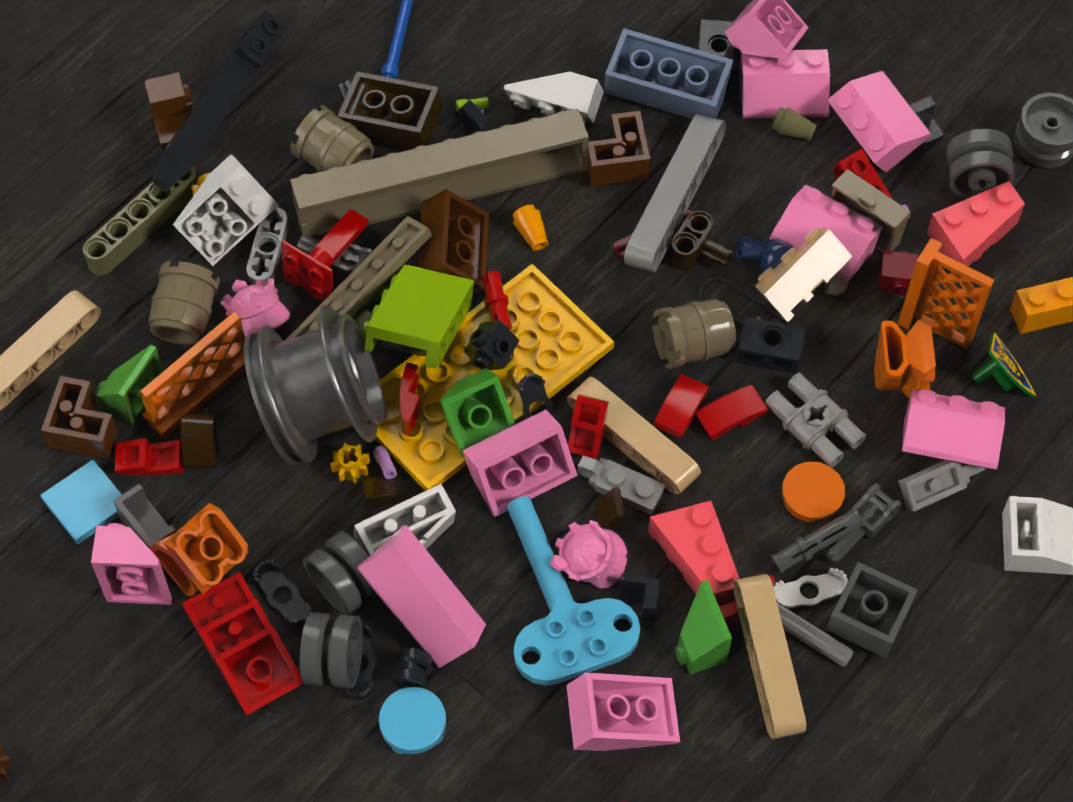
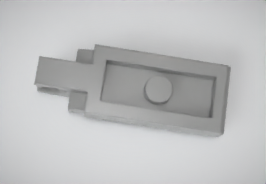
M583 455L577 466V474L589 478L588 483L595 487V491L605 495L612 488L619 487L622 503L650 515L653 514L665 490L666 484L611 460L607 461L600 458L598 462L596 459Z
M944 460L900 480L899 484L907 510L917 511L967 488V484L970 482L969 477L985 470V468Z

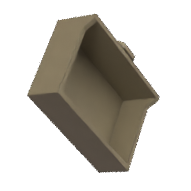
M847 169L832 184L831 198L883 226L875 248L882 253L884 250L893 251L900 244L911 212Z

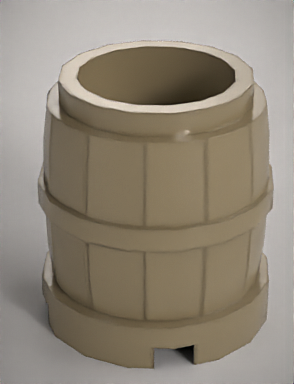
M323 105L320 106L321 111L313 109L303 119L295 132V135L299 137L297 144L295 145L291 142L290 146L292 155L303 162H308L318 172L326 171L332 167L355 164L361 160H371L374 153V146L368 137L357 130L351 123L336 117L333 111Z
M171 261L165 262L161 265L158 275L159 283L151 300L152 307L148 323L150 331L158 338L171 343L194 345L203 337L208 320L211 318L213 299L217 295L220 279L219 277L215 280L212 279V271L196 264L179 261L178 267H169Z
M717 299L698 302L690 301L687 304L674 308H659L653 313V318L658 317V325L653 326L655 345L660 358H667L669 363L665 366L669 369L681 367L689 362L707 361L710 358L728 353L735 346V324L731 311L724 301Z

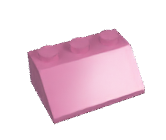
M753 0L728 27L725 33L728 35V40L732 46L740 49L743 54L784 59L809 27L786 0Z
M827 49L791 50L784 59L748 55L741 52L738 75L743 119L775 118L779 107L785 109L789 107L803 117L829 116L830 68Z
M883 71L849 81L828 99V102L872 161L885 172H888L932 136Z
M805 185L792 198L773 230L770 240L780 239L799 248L806 242L804 237L816 227L820 229L825 226L852 255V258L835 274L848 282L873 253L883 226L877 224L871 218L848 208L845 204L824 195L818 189Z
M912 389L904 419L902 451L997 470L1005 425V407L990 401L980 403L970 401L959 395L949 397L936 394L928 389L920 391Z
M547 410L463 450L470 474L494 517L508 511L507 505L518 497L528 496L532 499L578 476L562 426Z
M118 523L96 526L91 564L106 601L172 605V596L159 559L130 527H125Z

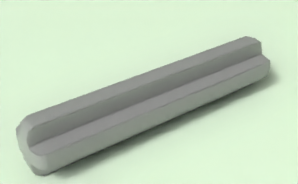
M777 603L785 631L837 664L845 667L853 656L852 649Z

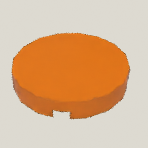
M804 462L794 466L786 474L781 488L783 503L786 509L794 517L805 522L831 519L840 511L845 498V485L840 475L832 467L820 462Z

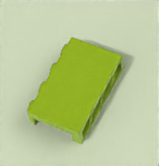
M404 264L398 275H393L389 290H384L380 305L374 306L371 320H366L363 325L362 339H366L365 351L372 352L379 339L427 351L426 367L438 369L471 307L474 280Z

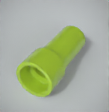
M487 97L469 99L482 109L489 108ZM455 100L456 111L458 112L469 100Z

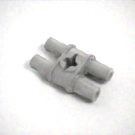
M800 372L789 380L787 387L805 403L802 407L795 408L778 390L772 393L765 402V405L783 421L782 426L785 431L789 430L803 444L805 450H813L832 468L842 460L844 453L825 437L828 433L835 431L852 449H856L866 438V434L848 419L847 410L841 409L828 396L826 390H818Z

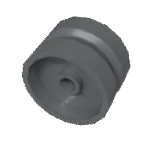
M1048 92L1037 94L1027 101L1022 108L1013 140L1017 153L1026 162L1036 167L1050 169L1061 167L1072 159L1073 99L1063 94Z
M973 129L952 138L947 145L949 186L951 190L963 198H970L1008 181L1013 186L1015 170L1014 163L1012 162V142L1009 137L998 130Z
M343 531L337 532L326 541V551L316 549L303 559L304 567L313 583L330 604L344 615H350L361 606V595L372 597L376 594L375 590L357 570V567L369 557L368 554L352 537Z
M310 612L305 621L300 647V672L304 685L324 686L328 679H330L333 687H354L360 671L363 647L362 623L359 616L339 615L334 622L330 614Z

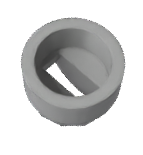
M834 275L827 283H824V294L841 295L845 292L848 282Z

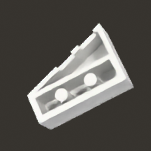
M439 484L354 525V537L362 549L370 556L403 525H407L419 542L427 549L454 523L456 510L442 484Z

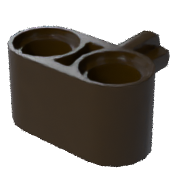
M700 210L691 212L672 239L670 263L674 268L681 271L689 270L702 256L721 266H727L730 263L733 252L711 241L713 219L710 214ZM680 250H685V251H688V252H687V253H683V252H680Z
M202 408L201 412L196 413V415L183 414L181 419V441L184 467L217 468L219 444L216 416L213 412H208V408Z

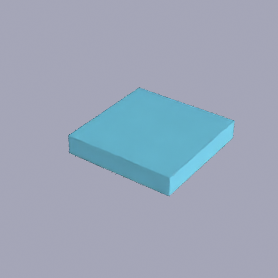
M91 460L40 496L78 545L96 532V526H106L119 517L113 501L122 494L96 462Z

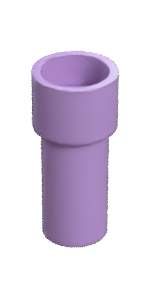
M384 445L376 447L373 450V455L376 462L380 465L385 478H394L397 472L391 461L390 452Z

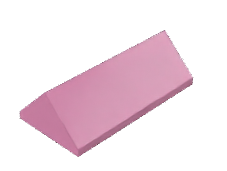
M403 525L357 567V570L423 651L432 656V662L437 668H441L476 646L486 623L407 525Z

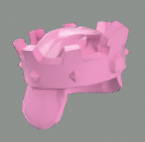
M272 278L268 279L267 285L261 279L255 281L256 285L247 286L245 281L236 280L232 286V290L236 294L233 298L227 294L222 298L223 301L220 302L227 311V316L235 312L241 317L245 338L249 334L258 333L263 326H268L275 330L289 319L290 312L279 301L278 290L275 289L274 279Z
M590 520L589 524L579 525L576 522L568 525L571 530L563 539L557 538L555 546L559 548V555L552 557L550 565L557 571H565L569 578L577 582H590L596 588L603 589L614 585L621 577L620 575L623 574L627 563V549L622 538L612 530L602 529L597 522Z

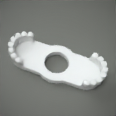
M830 568L827 574L818 576L807 575L789 583H784L783 580H780L773 589L777 603L786 609L800 606L811 607L820 604L822 601L841 596L848 583V579L842 570ZM811 583L817 587L819 593L815 598L808 599L802 596L800 587L803 584Z

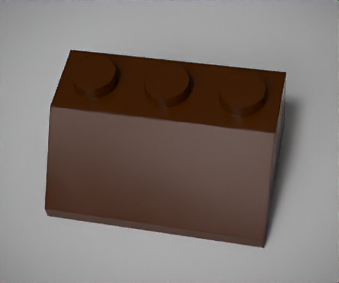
M448 189L424 200L421 205L420 223L429 228L432 236L419 248L418 267L474 280L473 291L485 290L481 276L484 273L486 274L489 213Z

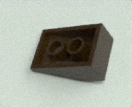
M357 71L337 117L351 123L356 129L395 148L412 150L418 146H428L443 107L439 87Z

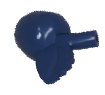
M742 236L739 240L740 247L736 249V256L739 259L761 260L760 268L764 272L770 267L775 269L783 262L781 257L794 246L780 239H771L765 244L759 240Z

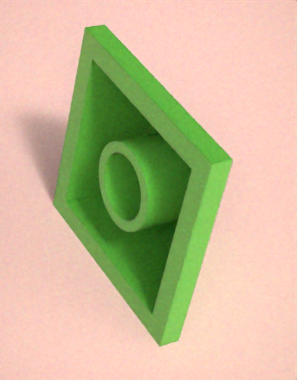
M149 345L112 371L108 379L100 383L96 391V398L101 411L112 414L113 417L133 426L145 408L140 391L163 372L157 347Z
M487 368L458 380L439 400L462 458L464 457L463 450L516 425L498 375Z
M708 580L702 581L681 630L678 646L675 647L680 665L686 664L689 674L726 663L731 645V634Z

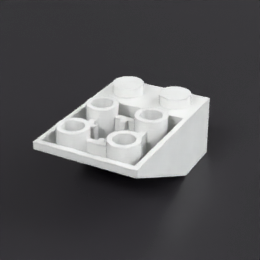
M573 72L540 77L504 86L505 92L510 97L509 99L514 101V105L530 110L531 106L542 109L541 113L547 116L557 114L560 111L578 109L584 125L586 122L594 124L604 92L597 79Z
M231 154L208 175L173 225L214 266L279 205Z
M1010 496L1002 512L1005 571L1073 575V508L1043 498Z

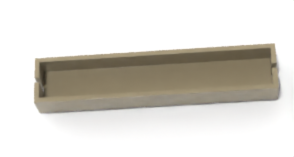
M575 109L560 111L557 114L542 118H532L526 122L514 125H503L500 128L485 132H475L469 136L457 139H446L443 142L428 146H418L412 150L400 153H389L383 157L361 160L355 164L343 167H332L326 171L314 174H303L298 178L290 179L295 213L302 236L306 234L315 238L326 236L349 209L367 218L368 225L421 212V205L424 200L445 189L465 200H470L586 171L589 136L579 110Z

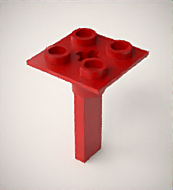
M349 209L309 254L282 240L283 272L286 280L294 286H300L307 290L315 299L324 301L333 292V272L329 267L366 228L368 219Z

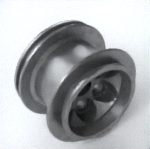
M323 305L319 311L318 330L283 341L276 331L268 326H263L258 333L247 335L244 342L245 368L258 414L275 449L291 465L297 464L301 460L312 462L317 453L318 437L353 426L363 440L372 442L376 437L377 424L385 420V403L382 387L371 353L365 351L366 341L362 339V333L350 315L346 313L339 315L328 305Z

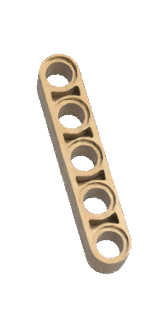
M74 290L68 293L0 355V411L97 322L101 309L79 291Z
M588 377L567 397V402L573 411L578 394L608 401L609 406L603 436L655 480L666 484L665 488L672 494H681L701 474L698 464L688 454L597 379Z
M768 574L734 580V597L768 734L771 739H777L804 733L806 731V718L771 579Z

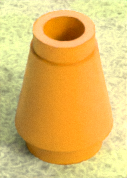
M526 205L513 213L514 226L533 251L541 250L549 244L540 210L535 209L534 205Z

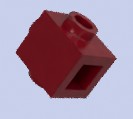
M884 250L879 267L877 291L892 293L896 296L907 295L914 268L920 255L911 254L907 251L895 252Z

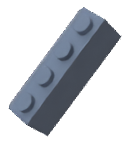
M623 28L605 73L604 93L693 119L696 114L717 118L725 95L733 60Z

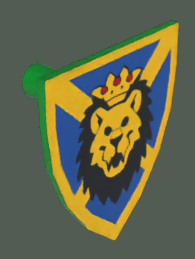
M995 332L992 333L988 353L993 360L972 373L975 381L980 384L992 375L1005 392L1012 389L1016 384L1033 398L1036 397L1030 382L1015 358Z

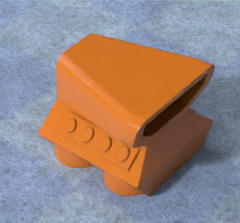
M917 320L912 329L905 335L895 322L883 321L880 327L874 364L876 388L879 390H901L908 398H910L912 389L919 391L922 389L930 390V382H934L936 367L931 327Z
M209 503L176 533L156 541L150 546V550L159 559L160 564L182 592L187 596H192L198 590L204 594L213 585L218 584L231 568L241 563L248 554V544L223 511Z

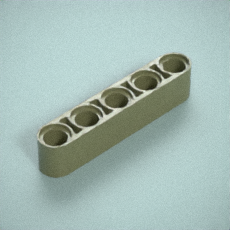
M192 166L166 192L152 182L91 236L83 246L89 270L96 275H105L111 272L193 197L191 185H197L195 167Z

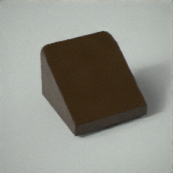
M384 475L362 478L366 508L398 504L394 478L386 479Z
M619 487L612 488L595 503L597 523L602 529L619 530L623 527L624 512Z

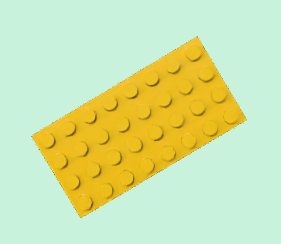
M533 264L503 286L504 294L509 299L507 309L512 324L510 331L520 341L506 367L500 370H490L499 377L516 424L525 419L522 409L523 402L518 390L521 378L530 373L542 376V379L545 380L544 388L547 397L550 399L614 348V341ZM484 301L467 313L438 369L425 366L426 356L413 354L380 380L385 403V420L377 424L375 440L380 445L386 447L396 462L425 491L443 484L467 465L465 457L462 458L460 456L439 400L458 380L480 371V369L473 365L472 359L464 350L470 342L471 334L478 329L479 325L484 322H492L490 312L485 308ZM407 362L419 365L420 382L415 394L420 395L421 412L411 436L404 435L400 410V386ZM540 400L534 401L529 408L530 414L544 404V402Z

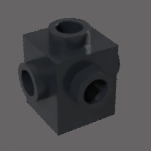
M501 321L484 322L471 334L470 342L464 352L472 359L473 365L478 369L500 370L509 364L511 355L520 340Z

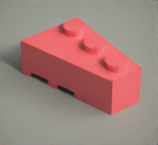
M1010 181L933 213L927 234L930 239L933 238L942 243L940 253L969 266L972 262H976L985 250L998 242L1018 223L1025 203Z
M712 501L650 516L648 534L653 540L656 539L666 552V557L678 567L684 575V580L695 594H697L701 582L708 580L719 607L734 602L733 582L740 578Z

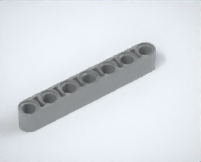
M696 114L693 117L626 246L624 263L626 265L652 272L657 270L723 140L726 128L724 120Z

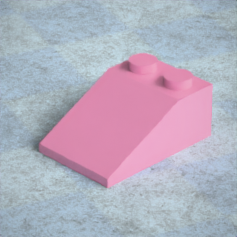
M584 673L566 685L574 750L608 751L670 745L680 742L672 678Z

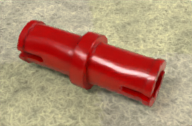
M488 271L487 275L484 273L481 276L486 294V299L484 300L485 308L489 310L492 322L501 321L511 330L512 324L507 309L509 299L503 291L501 274L499 271Z

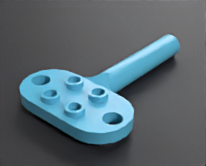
M522 496L512 500L507 505V509L550 610V614L547 617L534 621L524 627L516 637L514 659L521 675L535 684L544 686L554 685L620 662L630 656L637 647L640 635L639 620L633 609L624 602L611 598L597 599L583 604L575 602L562 572L557 571L550 565L554 553L530 497ZM618 619H626L631 623L632 627L628 631L621 632L615 629L613 624ZM529 651L536 652L540 656V660L536 664H526L522 660L524 653Z

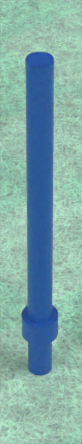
M402 0L387 62L382 66L380 76L394 79L398 77L399 68L397 65L413 0Z

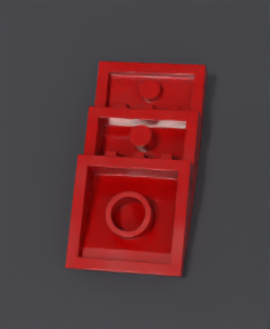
M240 572L212 586L204 594L199 593L182 603L194 628L246 716L304 684L301 674L274 626L270 624L257 598H254Z

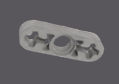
M275 208L258 225L246 268L251 285H256L255 281L261 279L267 285L268 279H275L282 254L281 241H285L289 228L287 214L281 208ZM274 219H279V222L275 224L274 233H272L270 223H273ZM266 242H272L276 245V248L268 253L262 252L259 249ZM261 261L265 262L266 272H263L261 276H256V273L260 272Z

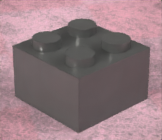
M858 562L830 617L827 631L886 659L918 590Z

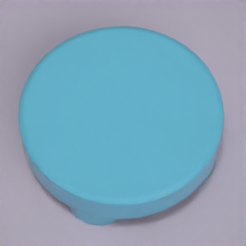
M407 687L391 694L381 707L379 714L380 731L384 740L396 753L418 754L425 752L439 744L443 739L446 728L444 706L434 693L424 688Z

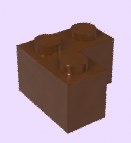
M179 72L144 80L162 152L193 107L188 83L182 84Z
M641 112L611 114V139L590 141L588 143L587 169L591 186L649 179L651 158Z
M64 376L59 377L41 432L48 448L109 459L117 435V429L112 414L93 411L96 397L90 381Z

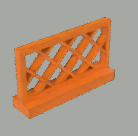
M931 238L916 262L898 325L909 329L913 322L916 323L917 320H920L929 325L932 332L968 349L972 343L994 279L940 253L942 243ZM942 267L950 270L951 273L946 274ZM970 281H972V282H974V283H976V284H978V285H980V286H982V287L975 288ZM953 282H959L963 289H958ZM937 283H942L946 290H941ZM964 297H970L974 304H969ZM948 298H953L957 304L952 305ZM932 299H937L941 305L936 306ZM959 313H965L968 319H963ZM943 314H948L952 320H947ZM925 315H932L935 320H933V319H931V318H929V317H927V316H925ZM959 328L963 335L956 332L954 329Z
M233 312L140 391L146 409L142 414L143 420L164 439L181 425L183 414L193 415L246 369L244 361L245 335L241 317Z

